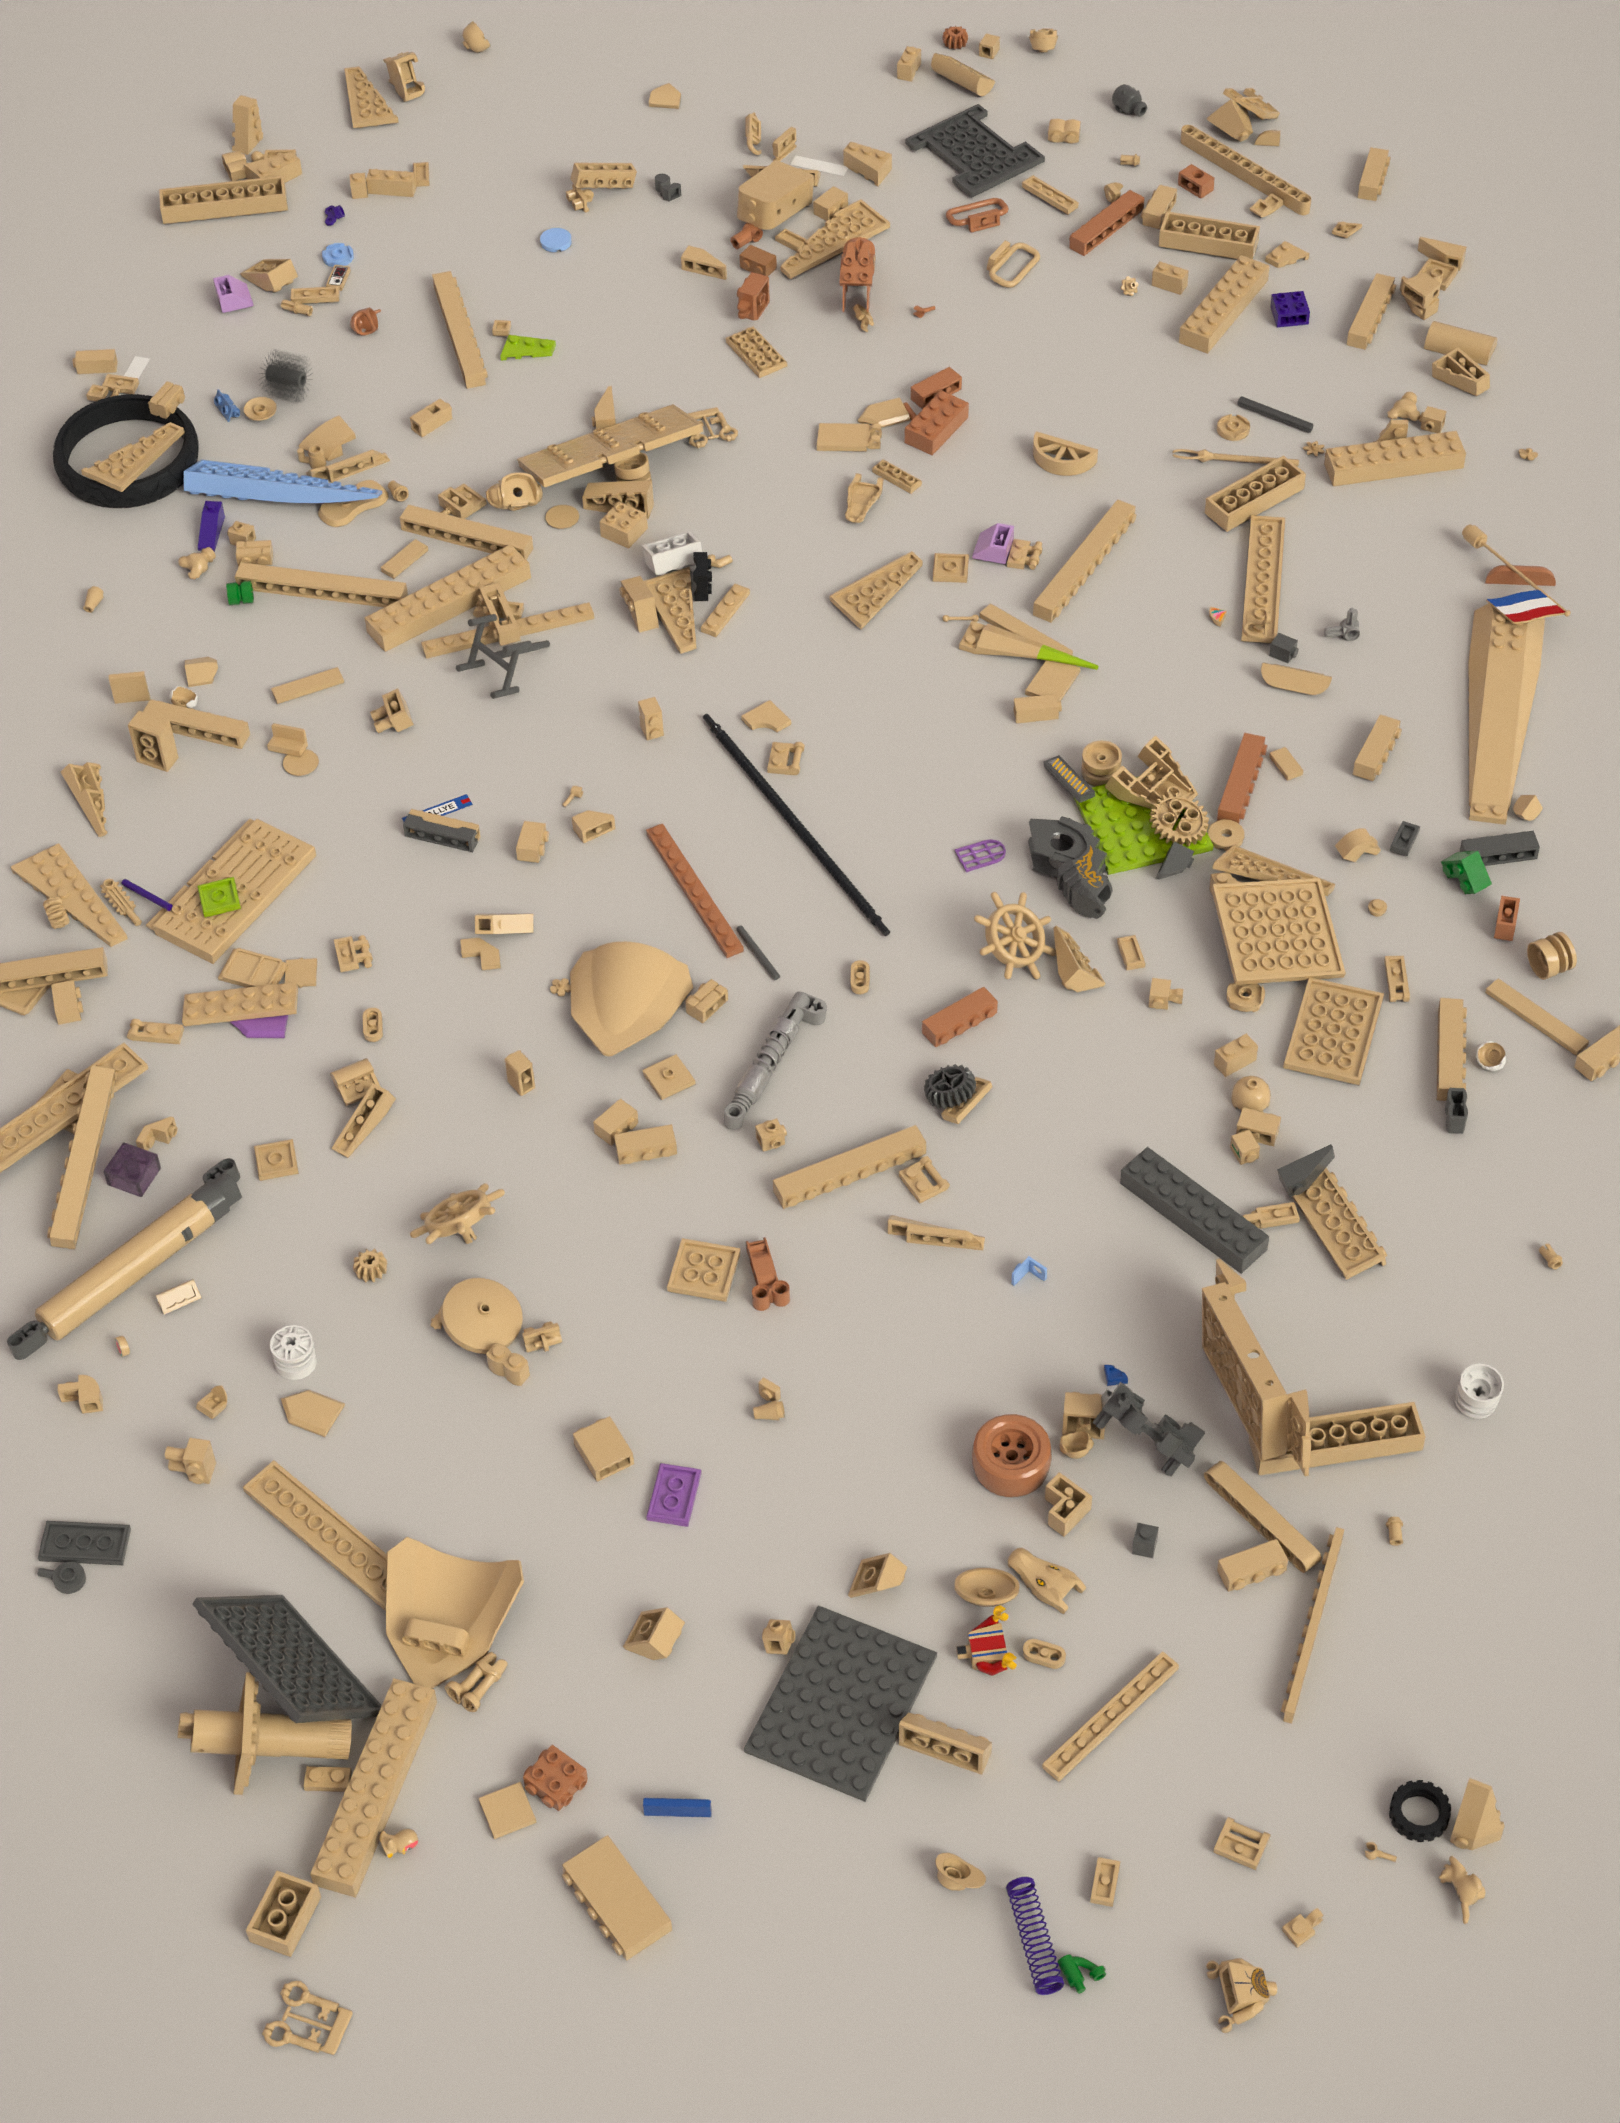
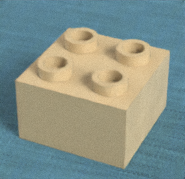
M619 501L600 521L601 537L628 549L648 529L647 513Z
M1065 1392L1062 1436L1086 1431L1093 1439H1104L1105 1427L1102 1430L1093 1423L1102 1410L1101 1394Z

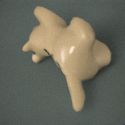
M1450 1856L1449 1861L1451 1865L1445 1864L1438 1878L1441 1879V1883L1449 1882L1454 1885L1461 1901L1463 1923L1467 1924L1470 1917L1469 1906L1475 1904L1479 1899H1484L1486 1892L1481 1880L1475 1874L1467 1875L1464 1866L1456 1858Z

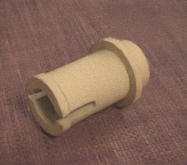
M1121 154L1120 165H1134L1136 167L1140 165V156H1137V154Z
M1545 1244L1547 1249L1541 1246L1539 1252L1548 1262V1267L1552 1269L1561 1267L1563 1264L1562 1257L1556 1254L1551 1245Z
M1390 1517L1386 1522V1527L1389 1529V1543L1393 1546L1403 1544L1401 1530L1403 1522L1399 1517Z

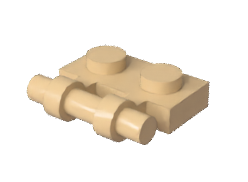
M1014 539L1007 567L1024 570L1025 565H1029V568L1034 570L1039 564V555H1041L1043 550L1042 542L1037 541L1034 546H1030L1031 541Z
M364 935L359 936L358 941L354 942L352 936L334 940L341 972L359 969L358 963L361 962L364 963L366 968L372 966L373 958L369 952L370 945ZM355 950H360L361 953L356 954Z

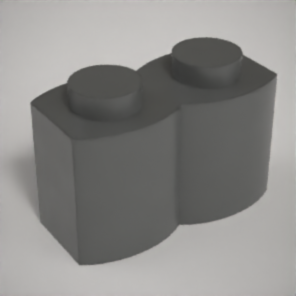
M1449 1088L1445 1104V1113L1447 1115L1446 1129L1448 1133L1463 1134L1465 1131L1468 1108L1466 1106L1467 1093L1464 1088Z

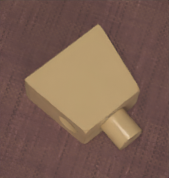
M1421 273L1403 281L1402 295L1422 309H1425L1439 296L1442 279L1440 276L1432 278L1426 273Z

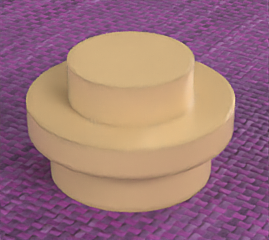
M1374 899L1369 902L1368 909L1371 915L1380 917L1387 911V904L1383 900Z

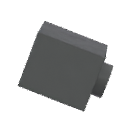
M1278 633L1271 642L1269 656L1289 663L1298 654V640Z
M1137 1523L1132 1554L1153 1558L1159 1527Z

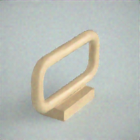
M1005 240L989 257L987 270H989L990 278L1001 286L1007 288L1015 287L1039 261L1040 254L1035 248L1020 242L1010 247L1011 243ZM1017 249H1023L1034 256L1012 281H1006L995 274Z

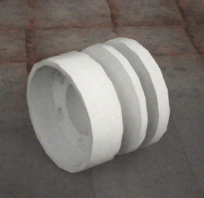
M290 1325L277 1330L270 1340V1350L278 1374L289 1380H298L309 1376L317 1365V1355L310 1332L302 1326Z
M1481 1363L1465 1368L1459 1379L1454 1396L1456 1407L1460 1412L1475 1419L1487 1418L1492 1415L1498 1406L1504 1389V1381L1501 1374L1490 1365Z

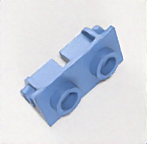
M217 389L214 404L228 422H230L231 417H239L240 410L236 405H233L234 403L229 395L222 394Z

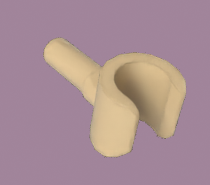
M573 786L569 797L562 805L566 807L574 797L581 798L584 793L581 791L582 787Z
M1374 1842L1366 1843L1368 1849L1374 1850L1372 1852L1365 1851L1367 1859L1374 1860L1379 1857L1396 1862L1397 1856L1378 1850Z

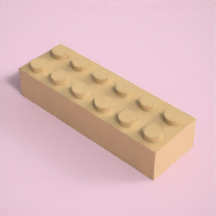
M1166 211L1160 229L1159 246L1235 259L1243 255L1253 259L1259 242L1260 226Z
M1283 455L1207 497L1205 514L1228 532L1251 519V515H1258L1303 490L1306 473Z

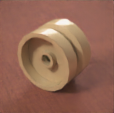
M1103 740L1088 744L1082 753L1081 774L1083 779L1093 786L1107 784L1111 776L1121 768L1122 753L1120 748L1114 743Z

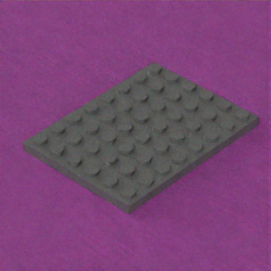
M283 1595L196 1597L192 1605L197 1609L198 1614L211 1625V1629L218 1633L223 1639L224 1644L232 1649L237 1659L246 1665L250 1674L260 1681L263 1689L274 1697L275 1702L287 1712L293 1722L305 1723L378 1716L382 1705Z
M818 1605L744 1747V1752L866 1802L899 1735V1723L910 1713L937 1658V1652Z

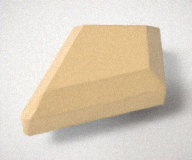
M1338 222L1332 230V234L1348 238L1361 229L1362 224Z

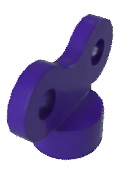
M331 205L325 209V214L328 216L325 220L327 226L333 225L336 222V218L345 217L341 205L336 207Z

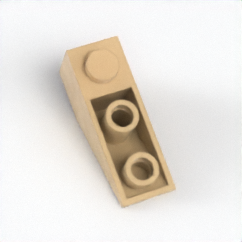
M1425 237L1419 238V252L1428 258L1458 267V271L1461 270L1465 260L1466 246Z
M533 914L475 915V934L534 932Z

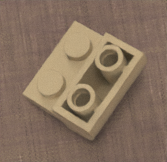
M367 1058L330 1073L345 1106L362 1100L373 1083L380 1086L374 1074V1069Z

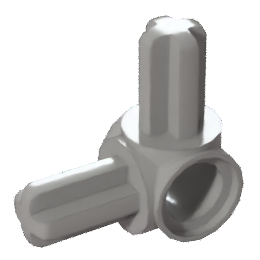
M1350 608L1347 611V618L1342 620L1340 626L1325 628V637L1341 635L1342 638L1348 641L1356 640L1360 636L1357 609Z

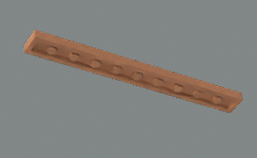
M663 823L647 829L646 833L726 958L744 952L743 945Z

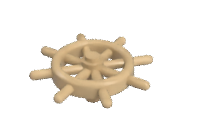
M992 892L991 898L997 910L992 912L988 919L980 915L974 917L975 922L986 926L985 936L988 945L980 949V954L984 956L992 952L1000 962L1005 964L1004 977L1006 979L1012 977L1013 968L1028 966L1033 978L1039 979L1041 975L1034 962L1043 952L1051 956L1056 955L1054 948L1045 945L1043 926L1050 923L1051 917L1045 916L1038 919L1031 910L1026 908L1027 894L1025 892L1020 893L1018 904L1003 905L997 892ZM1009 914L1016 915V916H1015L1014 924H1013V922H1012V920H1011ZM1001 917L1006 927L998 924V921ZM1022 920H1024V921L1026 922L1027 926H1025V927H1022V926H1021V925H1022ZM997 932L1002 933L1003 936L999 938ZM1032 932L1033 939L1027 937V934ZM1025 944L1028 945V946L1033 947L1030 954H1029V952H1028V950H1027ZM1017 947L1023 958L1016 957Z
M484 1183L477 1190H468L458 1194L451 1193L449 1198L437 1204L430 1212L421 1213L420 1218L425 1220V1225L411 1231L410 1236L417 1238L429 1232L430 1235L425 1241L427 1244H432L437 1238L459 1233L463 1236L466 1244L472 1243L471 1238L475 1241L477 1236L474 1234L471 1226L485 1215L495 1213V1208L491 1207L490 1202L504 1196L505 1191L498 1189L486 1195L485 1192L489 1189V1185Z

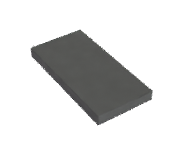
M46 1521L38 1559L45 1562L123 1565L131 1527L130 1525Z

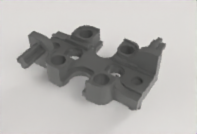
M1121 1382L1113 1392L1110 1390L1104 1392L1101 1396L1102 1410L1093 1421L1096 1427L1103 1430L1113 1416L1133 1434L1136 1435L1138 1433L1140 1435L1141 1432L1146 1433L1154 1440L1155 1446H1157L1156 1450L1170 1457L1161 1469L1168 1476H1172L1181 1463L1187 1468L1191 1466L1195 1460L1193 1450L1204 1436V1430L1192 1422L1189 1424L1184 1423L1181 1428L1174 1419L1166 1414L1158 1424L1151 1423L1147 1420L1148 1418L1145 1414L1142 1413L1145 1399L1132 1392L1130 1388Z

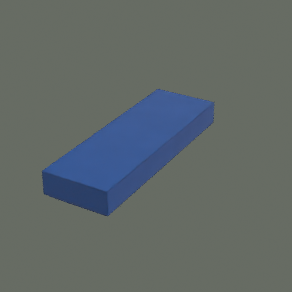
M643 1798L644 1816L712 1817L711 1800Z

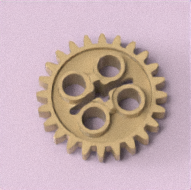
M1169 793L1168 797L1163 795L1161 799H1157L1156 803L1153 804L1149 814L1151 816L1149 822H1153L1151 828H1156L1154 833L1161 834L1159 839L1165 837L1166 843L1172 841V844L1177 842L1182 846L1185 843L1189 847L1192 842L1195 845L1198 840H1202L1209 827V818L1206 817L1207 812L1202 811L1204 806H1198V800L1193 802L1192 796L1187 799L1186 794H1183L1182 797L1178 793H1176L1175 797L1171 793ZM1186 809L1183 818H1181L1176 830L1173 831L1172 829L1176 821L1178 820L1182 810Z

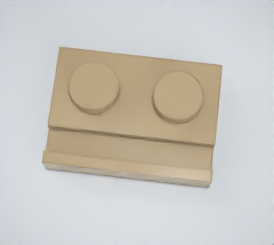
M790 127L774 140L772 147L775 158L773 161H781L797 147L795 145L796 128Z

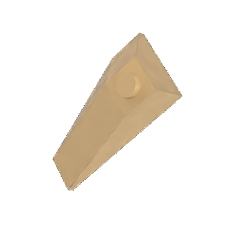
M1469 1778L1450 1842L1454 1843L1458 1848L1472 1851L1501 1840L1505 1825L1504 1822L1500 1821L1501 1813L1500 1810L1496 1809L1495 1804L1497 1801L1492 1786Z

